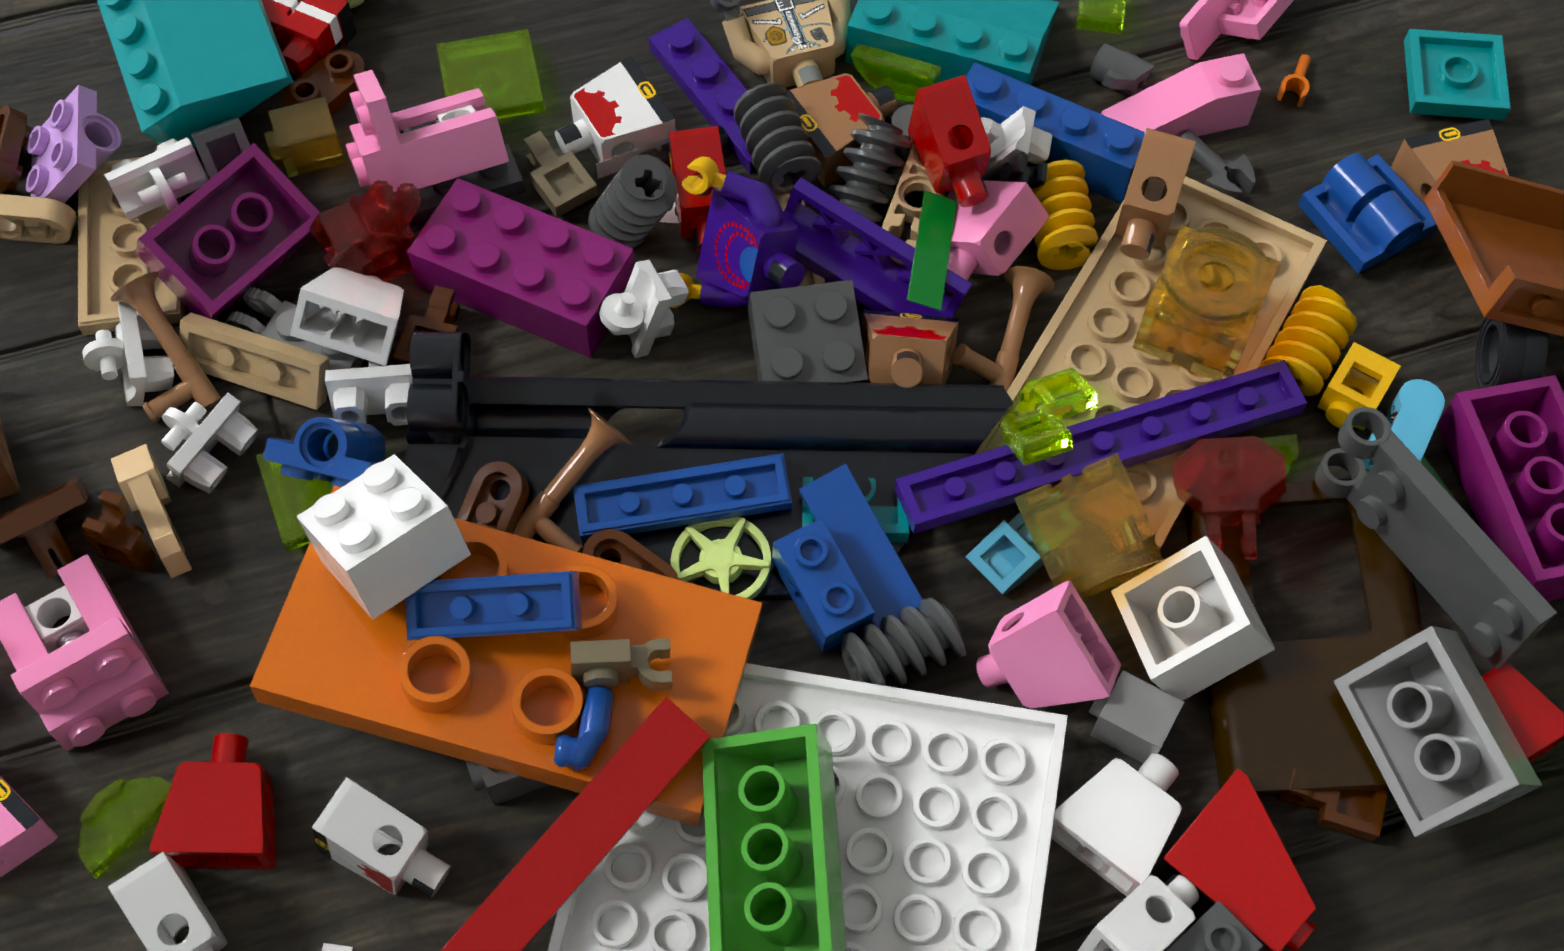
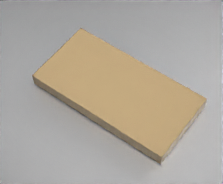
M142 157L130 158L129 160L135 161V160L140 159V158H142ZM126 159L104 162L78 188V327L83 336L96 334L99 330L115 332V327L120 323L118 302H112L111 296L126 283L146 273L153 272L135 254L138 238L172 211H169L166 204L128 221L104 175L111 172L112 165ZM181 197L176 199L178 205L181 203ZM157 278L154 284V291L163 313L171 324L180 323V320L185 317L184 303Z

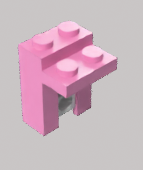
M373 70L353 75L358 91L349 94L360 123L349 126L354 142L345 145L360 187L370 186L376 202L509 162L497 116L491 107L485 109L486 102L479 88L390 113L386 97Z
M88 554L58 569L57 572L65 585L30 605L24 607L16 593L0 601V640L17 671L10 676L22 697L38 712L48 732L66 751L95 742L104 734L107 728L127 717L144 714L156 704L158 699L169 694L105 577ZM70 616L63 625L53 628L59 619Z

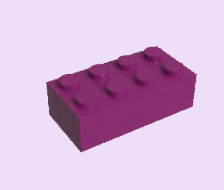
M459 178L453 183L407 251L417 286L433 292L435 285L454 289L456 294L455 302L589 358L593 356L608 331V328L601 322L599 316L602 302L609 295L624 293L635 266L633 248Z
M1556 375L1456 393L1437 425L1480 528L1546 601L1564 598V393Z

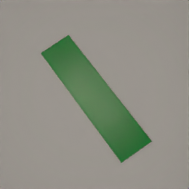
M924 190L907 300L941 311L957 201Z

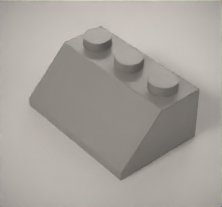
M1430 626L1333 681L1414 837H1421L1491 812L1542 786L1456 631Z

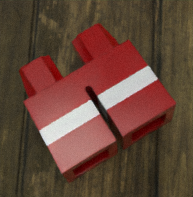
M262 0L289 72L293 76H301L323 56L331 52L338 42L347 45L357 33L349 2L346 0Z

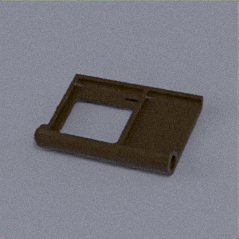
M1346 478V479H1339V480H1342V481H1350V480H1352V479H1351V478ZM1315 481L1202 489L1191 493L1184 505L1188 544L1191 545L1207 535L1233 563L1254 607L1255 602L1242 517L1243 512L1257 508L1342 503L1346 505L1351 516L1370 632L1362 636L1272 641L1275 650L1206 687L1219 790L1237 768L1248 776L1257 795L1289 793L1293 768L1296 769L1290 789L1338 791L1389 788L1333 681L1424 630L1414 575L1373 529L1368 528L1362 523L1356 513V509L1346 498L1327 496L1317 487Z

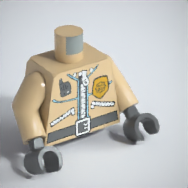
M710 0L713 9L724 13L726 20L722 24L735 60L756 75L764 76L768 83H778L785 87L796 85L798 88L824 80V78L830 77L835 73V58L843 55L846 49L847 28L851 18L850 0H767L741 6L740 15L736 8L740 0H732V2Z

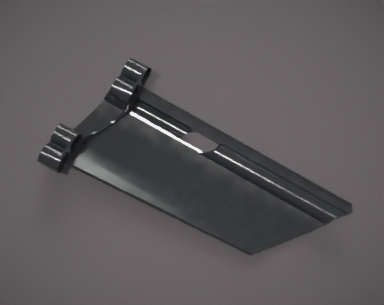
M414 331L410 344V368L413 382L410 384L407 397L408 426L406 440L408 446L403 463L448 505L453 518H457L471 482L478 470L491 462H506L520 470L528 481L529 496L523 509L524 512L540 491L545 490L586 439L591 427L592 418L588 410L589 408L606 421H609L615 413L624 408L681 409L684 412L683 420L670 436L662 440L628 439L632 443L631 445L620 443L612 446L592 463L574 486L784 453L792 509L742 516L763 533L768 541L772 559L773 542L802 528V497L799 494V489L803 487V477H813L814 481L846 464L864 497L871 490L868 478L875 479L876 494L873 501L869 504L870 506L897 507V494L894 489L897 478L975 455L996 424L1012 406L1013 401L1004 385L917 384L910 388H903L896 383L473 376L472 343L469 332ZM504 484L499 488L497 493L498 500H503L509 495V484ZM572 487L559 503L560 506L550 519L578 544L581 543L584 546L586 541L582 542L580 539L574 490ZM688 525L629 534V536L671 566V553L674 544ZM909 525V537H908V540H909V539L911 538V536L913 535V532H912V530H911L910 525ZM715 527L702 531L701 534L711 541L725 539L733 528ZM743 531L737 544L742 555L763 560V554L757 542ZM537 534L532 538L533 540L546 543ZM692 539L682 552L680 572L699 561L701 549ZM890 542L897 554L906 544V542ZM610 557L605 559L612 562L620 563V560H618L617 558ZM773 563L765 587L752 600L792 599ZM742 570L740 576L730 583V594L737 595L749 588L755 582L761 570ZM704 576L685 581L721 591L719 584L711 583Z

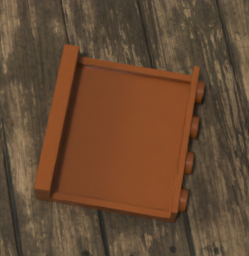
M1451 161L1428 192L1424 201L1484 318L1564 337V190Z

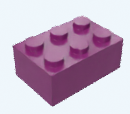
M253 143L140 236L137 241L135 254L153 272L159 273L158 278L193 313L217 320L243 298L250 287L257 286L314 237L322 226L325 217L260 148Z

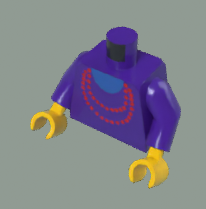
M703 156L692 161L687 167L699 172L703 179L698 176H688L682 181L683 188L695 195L705 192L710 186L714 187L696 272V277L702 280V285L695 284L688 274L679 273L689 292L685 302L690 299H699L700 305L737 309L748 307L750 292L799 286L805 276V269L801 263L793 259L799 236L798 227L784 214L771 187L728 171L727 175L721 174L717 164L710 157ZM682 304L676 305V306H672V307H670V308H676V307L681 306Z

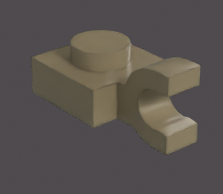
M541 131L524 139V145L530 152L526 155V161L534 170L530 172L531 184L556 218L598 195L597 184L572 151L558 157Z
M670 638L650 640L644 645H630V639L570 642L571 676L574 677L579 685H584L587 689L594 686L612 689L617 687L619 683L630 682V676H637L639 681L651 690H672V671H655L649 666L650 661L653 659L670 658Z

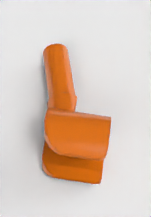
M1301 55L1294 74H1290L1283 79L1277 93L1278 101L1281 102L1285 92L1293 91L1300 98L1297 107H1302L1310 88L1309 82L1305 78L1311 62L1309 55Z

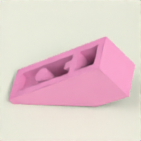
M1243 53L1199 62L1103 110L1101 114L1143 132L1150 128L1180 137L1182 133L1190 130L1196 136L1248 126L1261 88Z

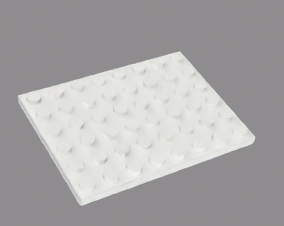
M746 664L726 736L817 724L832 747L847 951H1036L1068 715ZM704 810L699 827L644 812L557 911L548 951H710Z

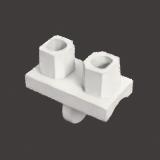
M1023 106L1001 124L989 118H981L992 153L985 174L1006 162L1010 163L1011 157L1021 153L1027 155L1026 166L1027 162L1038 165L1048 159L1052 134L1033 126L1036 111Z
M188 137L180 141L174 138L157 145L155 152L135 161L123 160L112 165L111 172L104 174L128 221L166 204L169 211L178 206L177 198L199 189L209 180Z
M650 260L636 262L624 293L609 295L602 302L599 312L601 322L613 335L627 334L632 342L631 352L635 358L647 356L655 338L671 334L675 322L674 315L669 307L684 304L689 293L688 288L677 270L657 273Z
M118 302L120 323L115 327L116 338H112L109 330L97 331L95 334L96 340L88 343L82 351L83 360L89 369L101 371L104 380L117 378V369L121 368L127 407L142 406L145 392L162 391L172 388L174 379L173 363L168 356H143V350L163 349V347L142 316L137 315L136 310L129 304Z
M369 361V367L326 370L325 384L334 418L366 423L367 415L386 414L387 422L395 426L408 425L407 397L410 384L413 382L410 364L384 366Z
M227 392L200 425L198 421L207 410L198 402H194L185 413L173 407L168 408L162 415V419L171 430L161 440V443L174 451L183 439L186 440L167 463L170 472L166 478L179 488L187 481L209 494L214 490L227 473V466L209 454L212 448L219 441L241 456L257 437L258 429L245 416L239 413L241 401Z

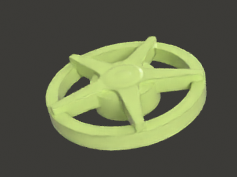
M736 517L688 525L674 544L671 553V566L681 581L704 576L711 583L719 584L721 592L730 594V583L740 576L742 570H761L755 582L749 588L736 595L752 600L762 591L769 579L772 559L768 541L763 533L745 518ZM715 527L733 528L725 539L711 541L701 534L702 531ZM743 531L757 542L762 551L763 560L742 555L737 544ZM692 539L701 549L699 561L680 572L682 552Z

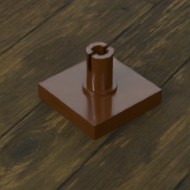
M78 476L0 514V544L16 536L19 538L25 536L45 571L47 579L59 575L57 570L60 569L50 548L54 550L63 567L78 559L73 554L55 521L60 518L59 515L87 501L89 493L80 477Z

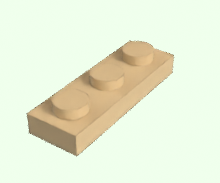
M192 312L180 320L179 337L191 356L196 358L205 374L315 410L326 402L325 373L326 370H329L330 357Z

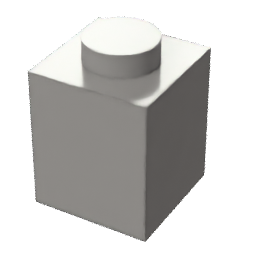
M1123 670L1110 696L1094 700L1089 713L1098 717L1090 736L1144 763L1150 754L1159 753L1184 701Z

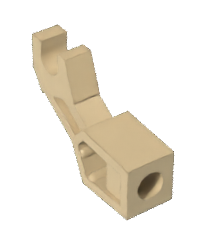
M144 444L111 458L118 484L136 517L142 515L153 544L171 579L192 570L185 555L184 546L164 506L172 502L162 473L147 445Z

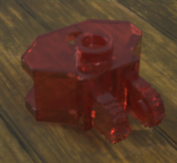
M377 180V182L374 181L373 185L371 184V188L366 191L364 196L352 195L348 202L319 213L311 224L310 230L316 240L328 251L324 257L327 265L330 268L341 267L365 276H376L384 282L411 271L412 268L407 251L413 244L412 237L414 234L409 224L415 216L416 210H419L418 207L421 205L420 200L422 199L420 198L419 188L414 186V184L403 183L394 192L393 186L388 184L387 181ZM371 262V267L365 269L363 268L364 265Z
M1256 436L1199 439L1173 461V483L1177 498L1203 515L1205 526L1208 527V538L1224 554L1225 538L1222 535V526L1243 525L1241 548L1242 553L1245 555V560L1258 559L1256 525L1261 524L1260 514L1287 492L1284 455Z

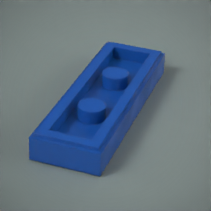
M844 464L801 487L799 494L814 521L820 518L823 519L875 611L872 623L880 629L882 617L893 615L900 619L902 608L912 606L918 610L919 604L923 599L848 466Z
M578 571L432 580L405 598L407 640H420L429 636L455 638L582 629Z

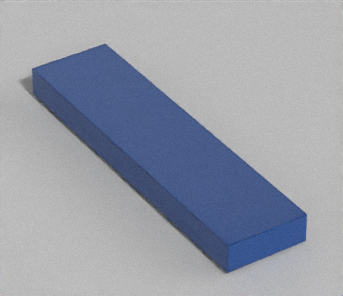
M784 453L573 486L579 535L582 542L587 541L596 532L605 529H616L629 535L792 509Z

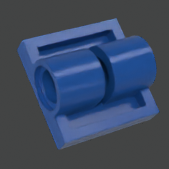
M1354 153L1342 159L1326 174L1320 185L1303 193L1298 203L1301 210L1358 274L1434 234L1438 227L1429 209L1379 154L1367 160L1360 153Z
M316 417L306 421L298 429L294 440L267 438L263 459L282 464L280 474L313 481V479L332 482V487L334 485L343 487L362 475L370 466L384 461L385 441L381 433L370 424Z

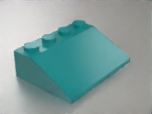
M97 0L141 132L158 144L173 138L180 141L188 137L194 148L196 145L191 136L192 132L236 116L239 118L293 82L262 0Z
M858 0L848 23L845 62L927 85H933L962 75L966 76L975 62L1032 85L1058 11L1059 2L1053 0Z

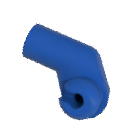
M594 686L586 691L578 738L566 734L560 735L557 738L554 754L556 765L559 767H574L573 771H580L590 766L610 731L614 704V693L610 689Z

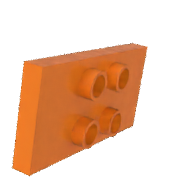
M334 485L331 493H334L341 487ZM454 518L471 555L434 580L578 571L582 629L455 638L429 636L420 640H407L405 599L373 620L323 565L310 542L250 684V688L259 703L581 793L665 697L670 699L711 736L710 739L726 736L760 620L762 603ZM670 638V658L653 659L650 661L649 666L655 671H672V690H651L644 686L637 676H630V682L619 683L617 687L610 689L614 693L610 731L590 766L580 771H573L574 767H559L556 765L554 754L557 738L563 734L578 738L585 693L588 690L584 685H579L574 677L571 676L570 642L630 639V645H644L650 640ZM702 748L645 812L699 827L704 810Z

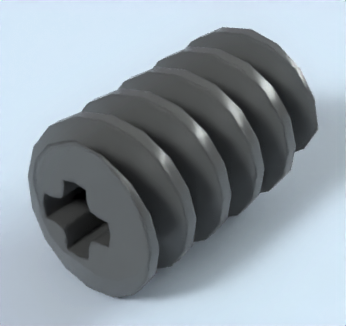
M766 83L751 88L737 100L733 109L734 120L740 128L741 137L746 142V149L752 157V163L759 174L760 182L770 186L773 192H792L794 185L800 177L809 183L815 181L821 173L822 166L819 160L815 158L814 147L808 142L809 136L802 127L800 116L795 112L796 106L791 98L786 97V87L778 83Z
M859 113L857 117L868 129H853L850 136L861 146L860 148H845L843 154L853 163V166H838L836 169V173L846 181V184L830 185L828 190L841 203L870 221L882 222L883 216L873 208V205L890 203L891 199L880 188L882 185H897L898 180L888 172V168L904 167L906 162L895 153L896 148L911 149L913 144L902 134L903 130L872 116Z
M648 154L635 155L626 160L589 212L588 223L591 232L633 249L642 244L676 201L678 188L675 176L669 166L659 158Z
M933 598L923 599L919 604V611L912 606L902 608L900 619L893 615L882 617L880 629L873 623L863 625L860 630V638L853 632L844 633L841 637L842 658L853 681L871 682V684L886 686L885 675L891 674L902 686L907 684L905 667L911 665L921 677L927 674L926 657L930 656L939 668L946 666L945 649L950 648L958 659L966 658L963 637L956 620L943 604H939Z

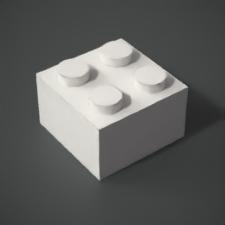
M395 454L382 462L370 466L362 475L334 493L321 497L312 507L296 516L323 565L373 620L471 555L448 505Z
M1207 535L1111 591L1150 680L1163 691L1182 701L1275 650L1233 563Z

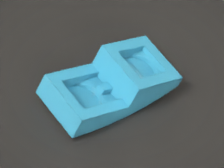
M1047 492L1036 496L1009 523L1003 520L966 555V558L1004 596L1059 553L1083 531V527Z

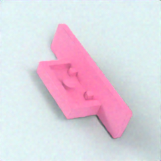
M1199 0L1180 21V33L1184 41L1187 57L1198 60L1220 34L1260 40L1294 0Z

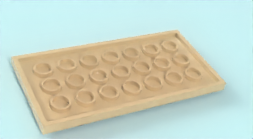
M1185 176L1164 245H1153L1150 256L1147 259H1133L1121 252L1120 247L1123 236H1119L1115 232L1123 205L1122 202L1009 387L1007 393L1013 401L1012 406L996 424L975 455L1259 368L1322 253L1327 240ZM1174 277L1203 287L1201 293L1173 283ZM1224 295L1251 306L1249 311L1221 301L1220 298ZM1150 339L1176 349L1175 354L1173 355L1145 344L1146 340ZM1195 357L1225 368L1223 374L1194 363ZM1220 439L1112 472L1113 480L1108 473L1050 491L1049 493L1067 511L1157 556Z

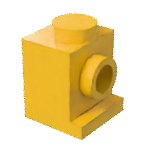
M1354 342L1326 388L1317 407L1326 411L1325 416L1332 425L1341 428L1349 413L1359 407L1377 409L1401 366ZM1352 426V428L1356 427L1362 431L1365 430L1363 426Z

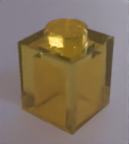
M325 97L268 111L273 131L265 133L269 151L273 161L283 160L289 177L345 163Z

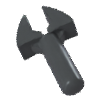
M1188 130L1181 134L1180 137L1196 141L1191 157L1210 173V178L1207 179L1205 184L1206 186L1239 200L1242 190L1229 181L1234 180L1247 193L1251 194L1255 184V174L1245 154H1242L1235 161L1223 160L1192 131Z

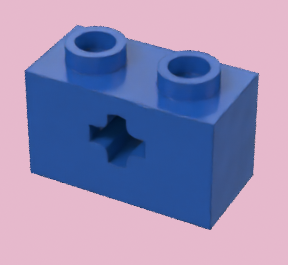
M822 518L773 542L772 563L822 653L840 645L841 637L844 633L853 632L858 636L863 625L872 623L875 611Z

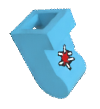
M1415 379L1404 383L1388 409L1387 419L1394 434L1421 462L1444 409L1445 399L1443 393L1436 385L1430 381ZM1371 433L1368 441L1376 440L1375 435ZM1362 459L1365 468L1370 470L1374 462L1371 459Z

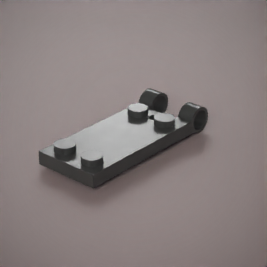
M1370 407L1354 409L1349 413L1338 432V442L1341 448L1328 451L1315 471L1317 487L1327 496L1346 498L1356 509V513L1362 523L1368 528L1373 529L1467 635L1471 647L1479 655L1486 657L1497 670L1512 661L1557 612L1394 434L1385 415ZM1352 426H1363L1369 429L1375 435L1376 440L1368 441L1360 438L1355 434ZM1362 459H1371L1374 462L1369 472L1365 470ZM1328 466H1339L1345 469L1350 474L1352 480L1342 481L1335 478L1329 472Z

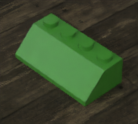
M817 724L709 739L702 747L710 951H847L832 747Z

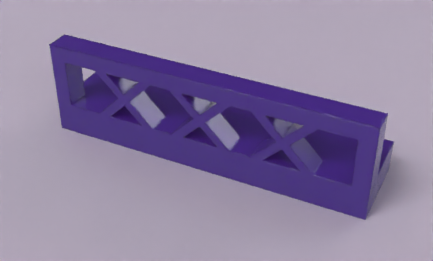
M800 177L794 185L783 212L798 227L799 236L793 259L801 263L805 269L824 278L828 283L853 280L856 301L871 310L949 318L954 316L972 283L947 269L944 288L954 295L950 297L946 293L943 294L941 311L908 301L907 296L915 248ZM802 200L818 209L821 215L801 204ZM848 229L860 235L863 241L851 235ZM890 256H893L901 262H903L905 267H902L901 265L894 262Z

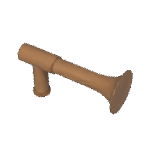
M1026 266L1011 267L1004 273L1005 281L1013 287L1014 298L1001 350L997 354L996 361L993 362L971 350L964 343L956 348L952 356V363L954 365L962 366L990 382L989 385H1004L1006 391H1008L1015 378L1020 359L1019 352L1033 304L1040 294L1052 291L1055 284L1053 279L1045 272Z
M158 272L146 273L133 279L119 288L110 298L112 302H125L138 311L174 364V369L182 380L181 383L160 396L142 404L145 412L154 423L160 421V418L169 407L177 408L192 398L206 410L218 404L222 399L196 358L191 356L163 313L154 291L155 281L159 277Z
M589 408L588 410L592 418L591 427L586 439L545 490H541L521 514L513 534L532 539L537 534L547 544L583 553L584 546L572 539L550 517L560 506L559 503L604 451L620 443L631 445L630 440L603 417Z

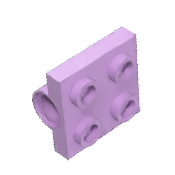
M78 84L65 100L60 99L57 101L51 116L42 126L37 125L32 130L27 143V151L32 154V168L26 181V190L31 193V197L55 199L65 203L121 145V133L117 126L109 118L97 113V91Z

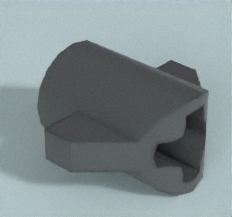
M1104 43L1093 61L1089 78L1102 83V85L1133 96L1146 89V80L1151 75L1155 65L1134 54Z

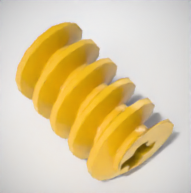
M1072 160L1048 163L1045 184L1031 189L1049 214L1045 224L1034 236L1037 246V258L1041 265L1053 270H1071L1083 266L1091 255L1090 249L1098 241V234L1093 228L1095 219L1092 212H1090L1092 203L1089 196H1087L1089 188L1084 180L1086 175L1085 169L1082 164Z
M1322 285L1308 287L1303 290L1299 301L1291 312V316L1286 319L1282 330L1274 341V345L1269 348L1265 360L1261 362L1259 368L1285 360L1303 396L1319 394L1324 385L1323 380L1329 377L1332 365L1337 363L1341 355L1340 350L1345 349L1349 336L1354 333L1357 327L1356 317L1346 307L1344 299L1334 290Z

